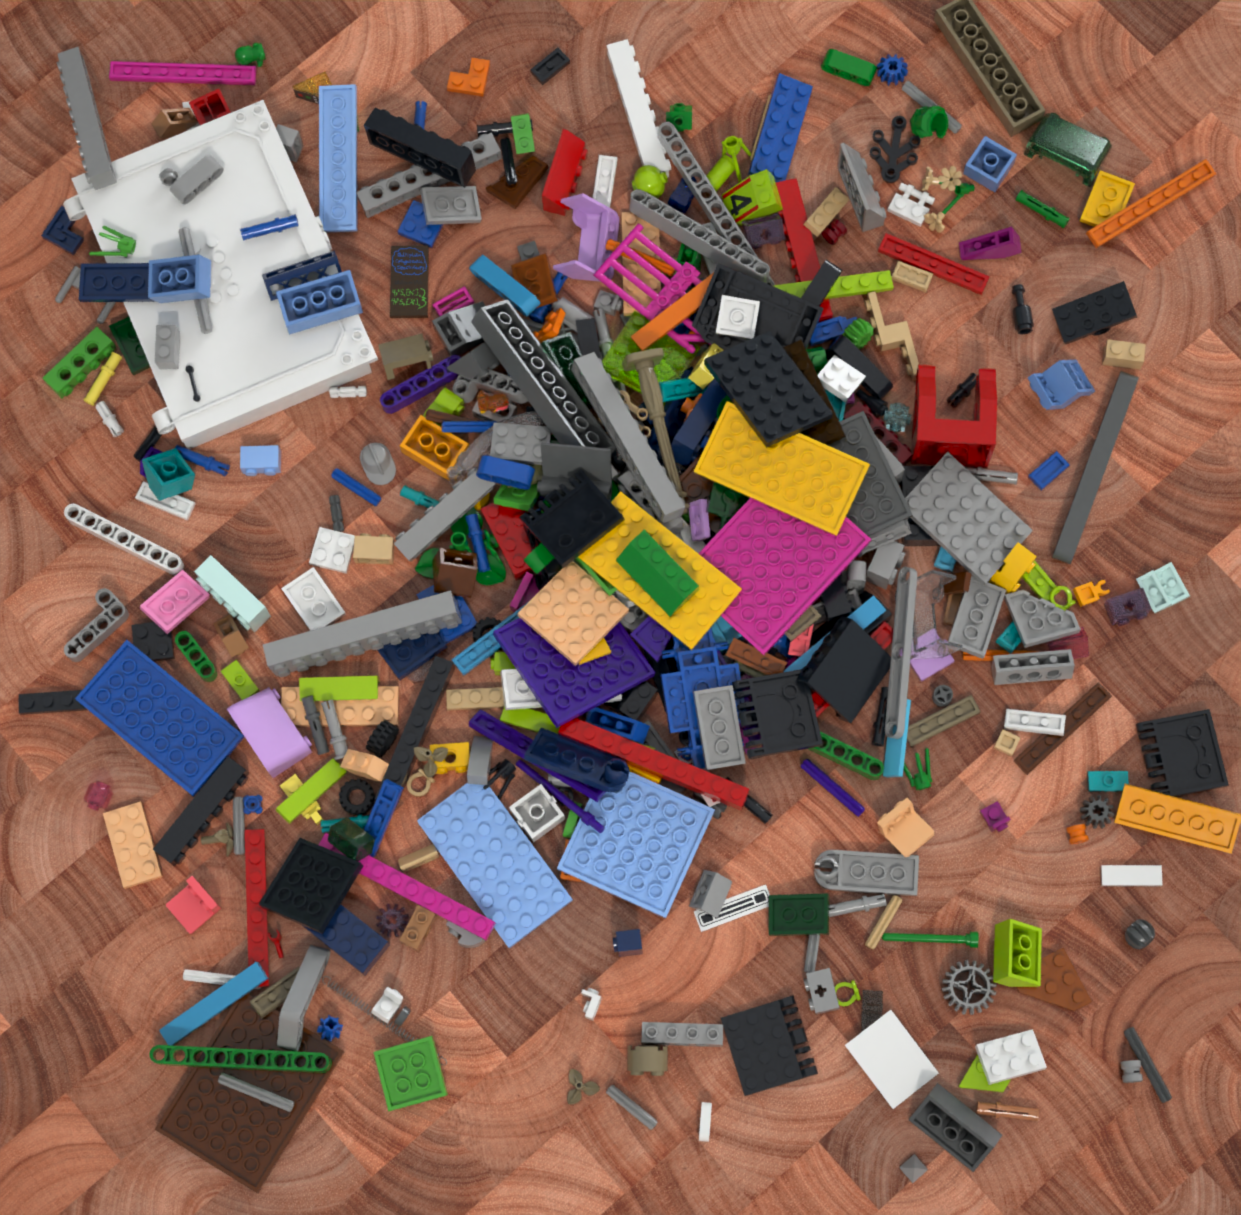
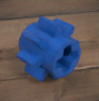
M328 1015V1018L325 1020L320 1019V1026H318L317 1032L321 1033V1039L332 1042V1039L335 1037L340 1038V1031H342L343 1025L338 1023V1017L334 1018Z

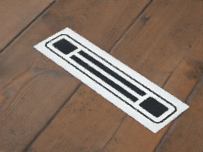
M763 885L726 899L718 918L704 911H694L701 932L769 907L770 894L767 886Z

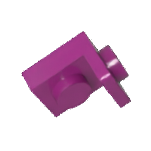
M998 801L980 810L991 832L995 830L1001 832L1009 827L1007 824L1011 819L1005 815Z

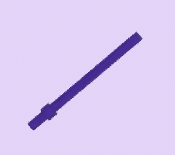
M519 759L516 762L517 767L538 784H542L549 793L577 814L583 823L587 826L590 825L599 833L604 831L605 827L595 819L593 814L589 811H584L524 761Z

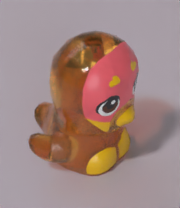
M480 390L477 395L480 414L488 410L495 414L497 411L506 410L509 406L508 397L503 393L488 396L483 390Z

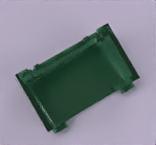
M1051 112L1045 114L1030 137L1024 155L1032 159L1034 155L1038 154L1040 159L1045 156L1076 171L1075 176L1079 177L1081 175L1084 178L1082 184L1091 188L1111 151L1112 145L1107 138L1099 137Z

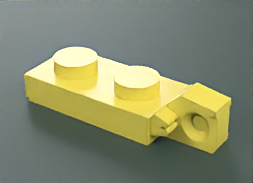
M294 774L282 783L280 787L289 797L303 783ZM317 801L301 813L307 820L312 817L317 825L323 820L318 813L321 808Z

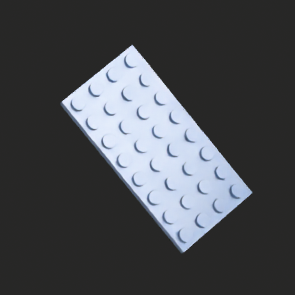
M466 783L418 819L417 822L484 915L496 923L494 926L495 930L508 948H511L571 903L573 899L489 786L484 790V785Z

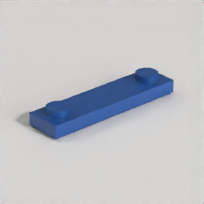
M388 779L384 780L356 849L371 857L376 856L404 789L402 786Z

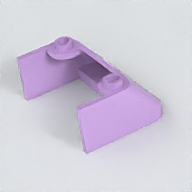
M584 193L563 198L561 203L573 209V222L581 228L578 261L571 260L566 263L553 265V269L572 279L599 281L593 275L613 253L607 250L605 246L609 239L614 241L618 239L619 216L615 210ZM612 266L604 273L610 280L614 275V268Z

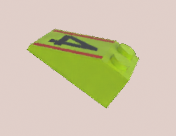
M767 169L750 175L721 195L724 205L738 227L783 210L774 176Z

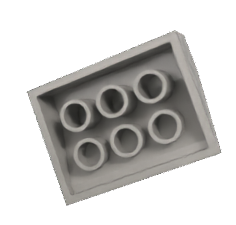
M841 143L837 168L862 232L883 226L884 220L887 217L884 207H880V197L878 192L873 189L872 176L867 174L865 159L861 158L859 152L847 144Z

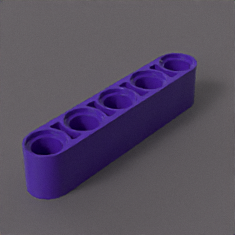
M452 355L435 364L431 369H426L383 393L380 397L383 410L388 414L395 413L457 379L459 374L449 371L447 367L461 357ZM437 373L444 374L441 378L434 377ZM420 382L427 383L425 387L418 386ZM404 391L411 392L408 396H402ZM388 400L394 401L392 405H385Z

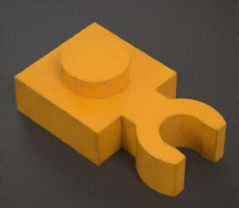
M1105 580L1099 581L1095 586L1091 581L1073 589L1080 607L1096 602L1100 599L1099 596H1105L1110 592L1109 589L1103 591L1100 587L1106 583Z

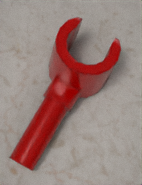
M276 929L278 933L277 937L272 938L270 932L268 933V937L271 940V942H273L276 946V950L280 959L284 957L280 946L282 936L280 932Z

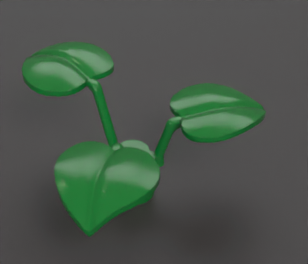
M474 507L451 526L454 534L451 536L452 545L449 546L450 549L466 550L473 553L466 539L469 530L465 517L477 514L480 528L482 529L483 526L482 517ZM431 548L423 553L415 567L417 573L426 578L433 579V559L439 548ZM488 554L487 558L491 570L479 573L477 570L476 581L485 586L504 582L506 579L504 564L499 563L496 557Z

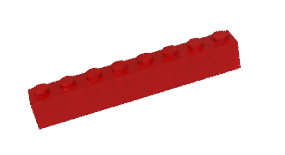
M797 178L776 182L783 210L777 212V216L782 218L781 231L787 237L785 246L787 252H790L792 256L789 259L791 268L795 269L796 275H794L795 283L811 281L819 271L820 264L811 231L803 225L807 220V215ZM824 299L820 305L824 309L818 323L833 317L829 299Z

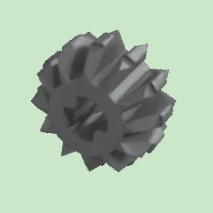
M1098 795L1096 800L1093 796L1089 797V801L1084 800L1083 805L1085 807H1081L1080 812L1085 813L1081 816L1082 820L1088 819L1086 826L1093 823L1092 827L1096 829L1099 824L1100 828L1103 829L1105 823H1111L1109 817H1113L1114 813L1109 810L1113 808V805H1106L1109 801L1107 798L1102 802L1101 795ZM1095 809H1096L1097 811H1099V810L1101 811V813H1100L1099 816H1098V814H1094V813H1093V811H1094Z

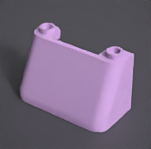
M268 687L231 705L227 710L268 773L274 778L311 754L312 751L309 747L312 744L307 736H301L278 700L281 697L276 689L271 690Z

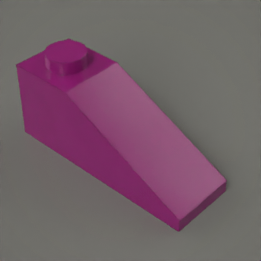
M1012 226L959 242L961 260L998 259L1022 253L1020 237Z

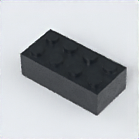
M903 466L905 470L900 486L904 498L934 466ZM911 518L907 519L912 534L902 537L903 545L940 546Z

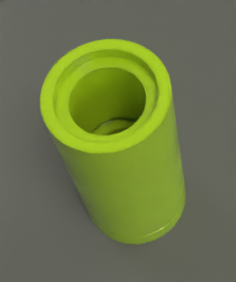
M723 155L706 175L716 192L734 172L733 159Z

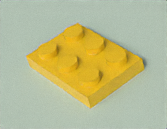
M1100 170L1080 222L1095 227L1125 209L1135 183Z

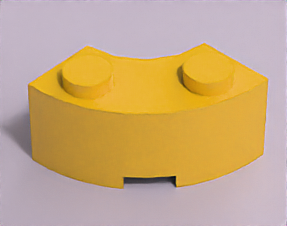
M1018 542L1004 559L1005 563L999 570H996L989 583L1006 589L1005 594L1016 592L1021 586L1019 581L1026 572L1029 574L1036 564L1033 562L1037 556Z

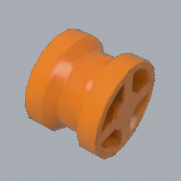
M1086 824L1066 828L1067 833L1070 835L1069 844L1089 841V837L1085 833Z

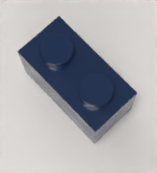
M640 929L616 932V937H613L614 952H618L619 957L643 954Z

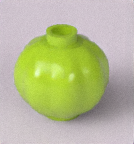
M645 165L636 171L634 180H632L633 190L640 189L655 198H659L665 190V183L668 182L666 173L661 172L657 167Z

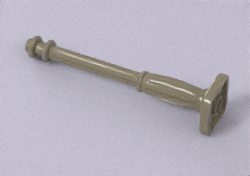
M656 348L628 354L622 362L623 370H636L638 372L642 397L649 414V419L653 420L667 477L674 483L677 494L685 502L684 497L687 496V492L682 490L664 420L666 413L664 412L662 393L653 369L661 362L664 356L663 349ZM685 502V509L682 515L688 513L687 509L690 508L689 503Z

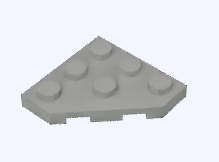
M1025 590L1005 594L1004 600L1024 648L1080 633L1081 629L1073 612L1055 607L1056 604L1045 599L1033 597Z

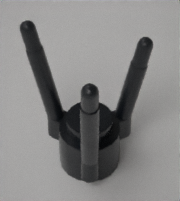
M504 759L502 763L499 762L490 770L489 776L495 771L496 774L488 781V785L483 787L486 790L499 777L502 779L507 777L498 795L499 799L502 798L511 780L515 777L513 773L516 771V768L507 759Z

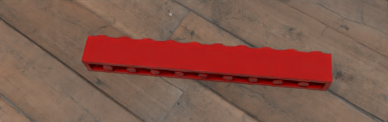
M578 718L561 725L558 731L559 735L618 757L625 761L626 764L742 811L749 795V788Z

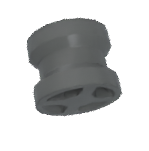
M947 685L936 687L932 695L934 704L938 707L949 705L953 698V691Z

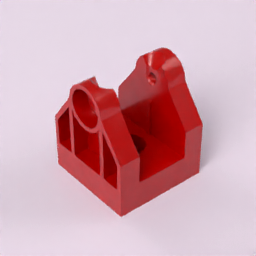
M918 364L912 423L911 464L936 465L949 452L964 467L977 468L978 466L988 468L996 446V369L983 368L978 370L973 420L935 419V366Z

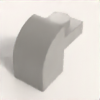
M450 921L446 923L450 934L456 938L459 935L461 936L458 944L462 947L475 948L485 942L484 939Z

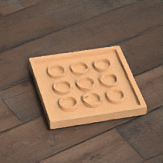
M572 561L562 568L518 612V617L576 666L629 612V609L613 595L609 596L589 574Z

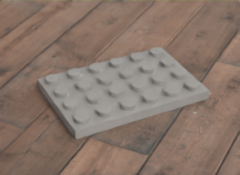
M949 452L938 461L905 497L913 515L910 518L982 585H985L996 573V570L1005 563L1004 559L1018 542L1021 544L1033 531Z

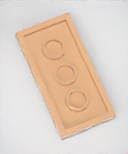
M140 801L103 813L123 888L126 889L163 877L157 854L153 850L154 843L142 802Z

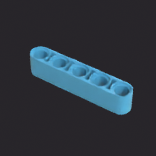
M481 255L469 266V270L480 281L504 300L508 299L512 306L525 317H528L541 304L535 295L486 256Z

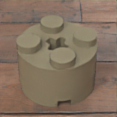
M628 1045L627 1071H630V1075H643L644 1071L651 1072L653 1076L664 1075V1071H668V1046H663V1050H660V1045H637L635 1049H632V1045Z

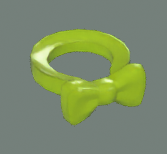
M1056 586L1050 591L1049 601L1056 604L1055 607L1065 611L1076 603L1072 599V593L1068 587ZM1058 590H1064L1067 594V603L1064 606L1058 605L1054 601V594Z
M852 980L851 983L841 982L835 986L836 992L843 986L854 990V995L849 1001L841 1002L838 1000L840 1006H849L855 1000H861L855 980Z

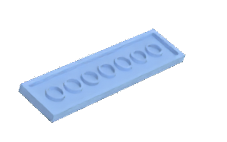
M356 84L319 86V218L326 233L358 231L356 194L357 86Z

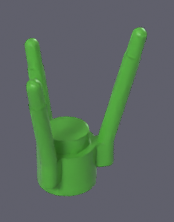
M102 226L104 230L120 237L117 238L102 232L99 233L102 237L118 242L117 249H120L121 252L96 251L89 252V255L128 257V254L132 255L135 251L136 240L107 226Z

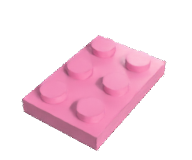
M181 570L141 604L140 609L168 634L210 598V594L184 570Z

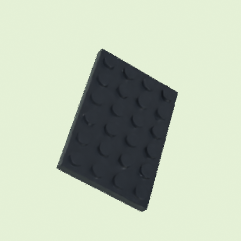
M770 331L704 360V365L766 448L832 419V411Z

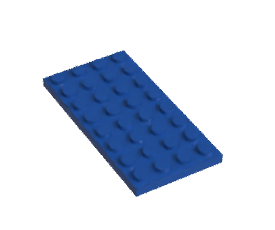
M128 640L121 645L75 698L76 701L193 797L245 737Z

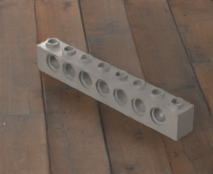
M492 132L482 134L476 140L461 144V147L466 146L472 151L476 170L502 159L501 150ZM476 150H483L482 153H475ZM412 165L410 169L396 172L390 178L380 179L372 186L362 187L356 194L366 217L369 218L421 195L420 191L422 188L439 187L450 181L434 173L426 176L424 174L429 171ZM411 179L416 180L414 183H408ZM393 187H399L396 191L391 190ZM377 194L382 195L380 198H374Z

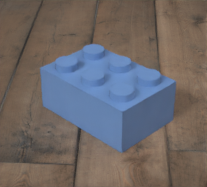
M201 255L149 260V299L158 303L210 298L211 260Z

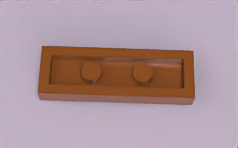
M735 637L726 653V656L766 675L783 673L787 664L786 661L769 653L763 656L754 646Z

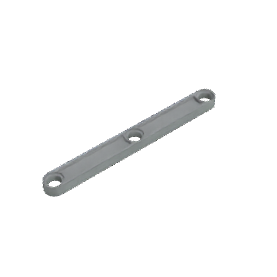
M906 566L902 567L898 573L885 734L887 737L900 739L905 729L917 587V571ZM910 572V576L906 581V574ZM903 648V654L900 657L899 652L900 649ZM896 725L897 730L896 733L893 735V727Z

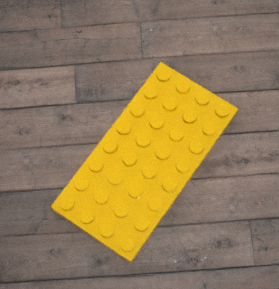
M727 401L694 469V473L837 536L870 464L801 433L766 448L736 406Z
M620 491L611 503L623 515L625 520L578 556V558L679 641L693 650L739 595L742 588ZM643 530L699 585V591L671 617L616 562V559L627 545Z

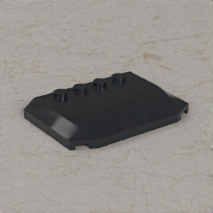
M718 263L692 326L698 331L705 342L715 343L724 350L729 349L749 339L715 334L722 295L760 301L754 337L770 331L782 347L802 340L805 349H807L824 308Z

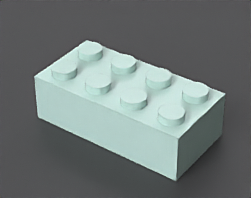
M211 555L194 571L197 575L196 580L200 583L199 585L206 592L210 590V594L220 605L224 603L223 606L232 617L238 616L239 623L247 631L251 629L255 633L271 617L267 608Z

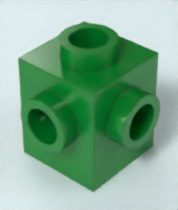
M683 103L670 105V112H666V122L672 123L678 132L685 129L692 130V105H685Z

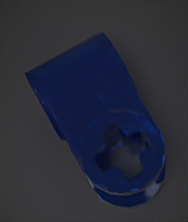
M692 177V181L697 183L695 177ZM683 178L671 194L667 205L682 213H686L694 195Z

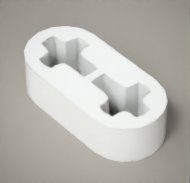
M702 1102L699 1141L709 1142L712 1103Z

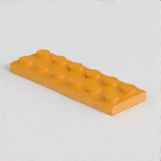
M1124 783L1114 823L1232 854L1241 823V814Z

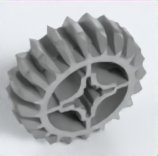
M965 960L964 967L961 962H957L958 969L954 966L950 967L953 974L950 972L945 973L949 980H942L943 984L948 985V987L942 988V992L949 993L944 996V999H952L948 1005L952 1006L955 1003L957 1006L954 1011L956 1012L962 1007V1014H966L967 1009H969L970 1015H973L974 1008H976L978 1013H981V1006L985 1009L989 1007L985 1001L989 1003L994 1001L989 995H996V991L991 990V988L997 986L996 983H990L993 980V975L987 976L990 972L989 968L985 972L981 970L984 967L982 963L977 968L975 960L971 966H969V961ZM969 972L966 981H954L958 974ZM975 973L982 978L985 988L976 983ZM971 980V987L975 990H971L968 994L967 988L963 985H967ZM953 987L962 991L963 1001L957 998ZM972 994H984V997L979 1002L969 1003Z

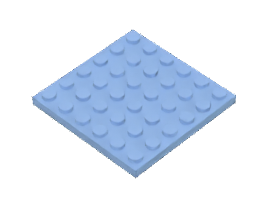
M629 771L628 781H626V785L622 789L615 792H606L598 802L589 798L584 811H589L593 814L595 819L605 829L602 833H599L590 825L587 826L580 818L558 864L557 870L666 919L715 809Z

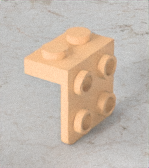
M908 798L899 801L893 810L888 814L882 815L877 822L880 833L904 857H909L934 836V830L915 812L913 804Z

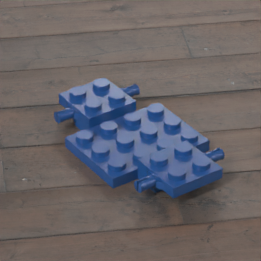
M712 628L709 629L693 650L689 649L672 635L673 649L661 651V654H667L662 655L663 659L674 657L678 672L660 675L669 734L683 731L688 732V747L677 748V752L685 751L677 753L678 757L690 755L693 766L700 769L705 768L693 691L730 686L732 682L741 680L738 663L719 666L717 651L728 649V646H722L727 645L728 642L716 643L713 638ZM735 698L739 723H741L739 713L745 712L746 710H738L737 705H739L740 703H745L744 698Z

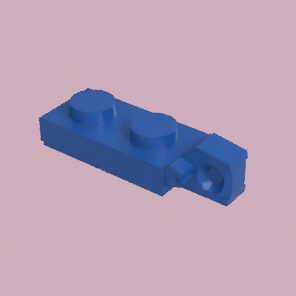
M838 316L818 323L810 340V345L815 346L841 336L845 332L844 329L853 320H857V317L846 319V317Z

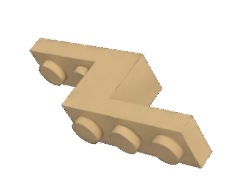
M876 292L868 293L867 300L864 302L866 311H870L871 314L869 318L870 324L875 328L876 335H874L876 346H879L881 351L901 347L902 357L906 358L908 363L906 364L908 376L911 375L912 381H915L919 362L907 321L885 326Z

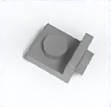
M600 290L593 307L598 311L599 309H604L606 314L615 316L616 312L621 310L623 300L617 294L614 295Z

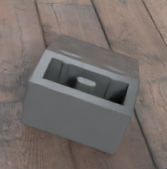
M483 301L449 311L432 320L434 330L450 356H459L485 342L471 323L479 309L486 306Z

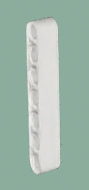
M69 504L65 508L64 515L72 525L171 575H177L181 570H184V564L180 557L169 550L77 504ZM73 512H79L75 518H71ZM90 520H95L92 526H87ZM112 528L109 534H104L105 529ZM128 536L126 542L120 543L122 537ZM139 545H145L142 551H137ZM156 553H162L159 559H153ZM172 562H178L175 568H170Z

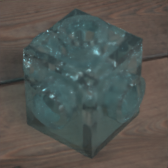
M902 403L890 404L889 410L885 409L883 421H887L886 429L894 432H904L906 425H910L912 414L908 413L909 407Z

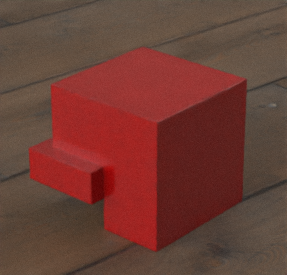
M219 88L189 102L199 125L231 113Z

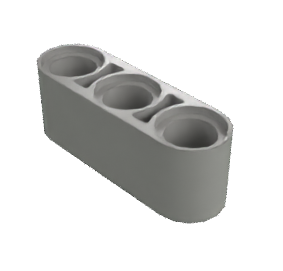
M207 155L176 180L170 187V191L182 204H187L219 178L224 168L211 155Z

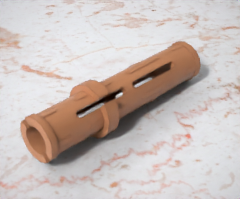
M977 1101L976 1114L994 1116L997 1119L999 1117L1038 1121L1039 1108L1002 1105L1000 1102L993 1104ZM989 1109L1005 1110V1112L993 1111ZM1010 1111L1023 1112L1026 1114L1010 1113Z

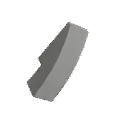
M474 736L467 771L468 784L488 785L494 743L488 737Z

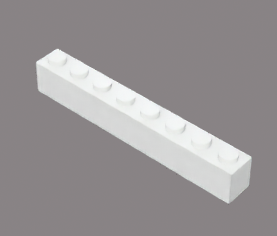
M628 39L606 45L607 55L642 166H655L661 172H665L668 178L669 170H672L669 159H665L664 154H666V151L658 139L659 127H655L654 124L656 117L654 111L649 108L651 102L649 95L644 92V88H646L643 77L640 78L638 74L641 71L638 61L635 62L633 58L635 56L634 47L629 45Z

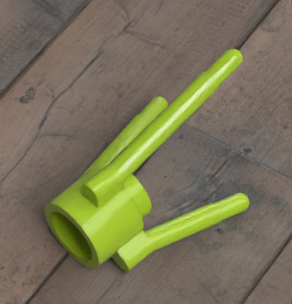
M730 136L725 141H722V156L726 155V152L732 156L738 182H741L742 179L736 155L739 153L740 148L749 157H751L752 153L744 145L742 138Z

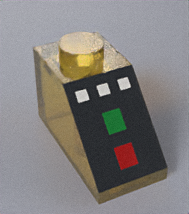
M326 71L292 86L296 98L319 104V86H329L332 83Z

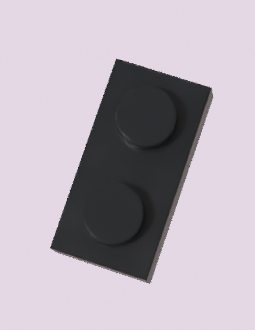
M556 48L530 69V72L544 85L569 65L570 59L559 48Z

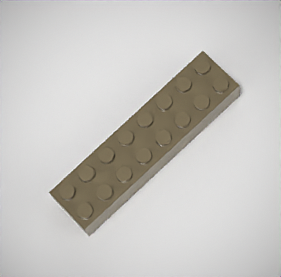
M954 0L937 9L934 17L935 23L1009 135L1012 137L1042 121L1045 114L1044 107L972 0Z

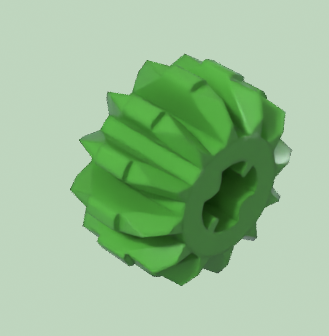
M859 318L853 320L844 329L845 332L842 335L847 337L858 349H862L871 340L874 328L868 321Z

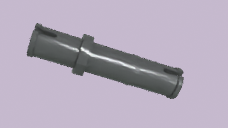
M313 695L303 697L301 701L306 713L305 720H308L317 754L327 753L330 750L328 749L319 718L320 711H317Z

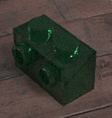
M346 817L330 826L327 841L347 857L360 861L372 854L375 838Z

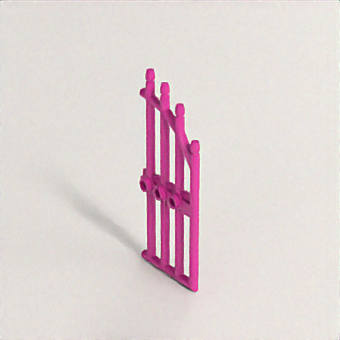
M638 223L593 276L651 321L684 296L692 283L697 286L702 282L698 278L701 273L687 261L682 266L641 233L644 227ZM635 238L678 271L671 280L628 247ZM624 252L662 282L665 287L659 293H656L617 262V258ZM612 266L653 299L652 302L645 308L606 277L604 273ZM687 318L682 323L696 334H678L671 330L667 335L683 348H686L689 353L694 354L696 349L689 342L705 341L692 326L693 321Z

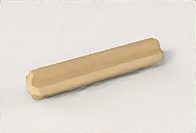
M892 896L865 943L868 948L875 949L902 903L900 897Z

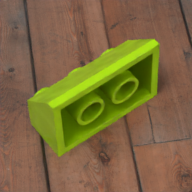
M1013 919L995 924L993 982L1008 987L1041 986L1042 928Z

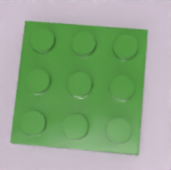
M433 1036L374 1052L388 1112L448 1095Z

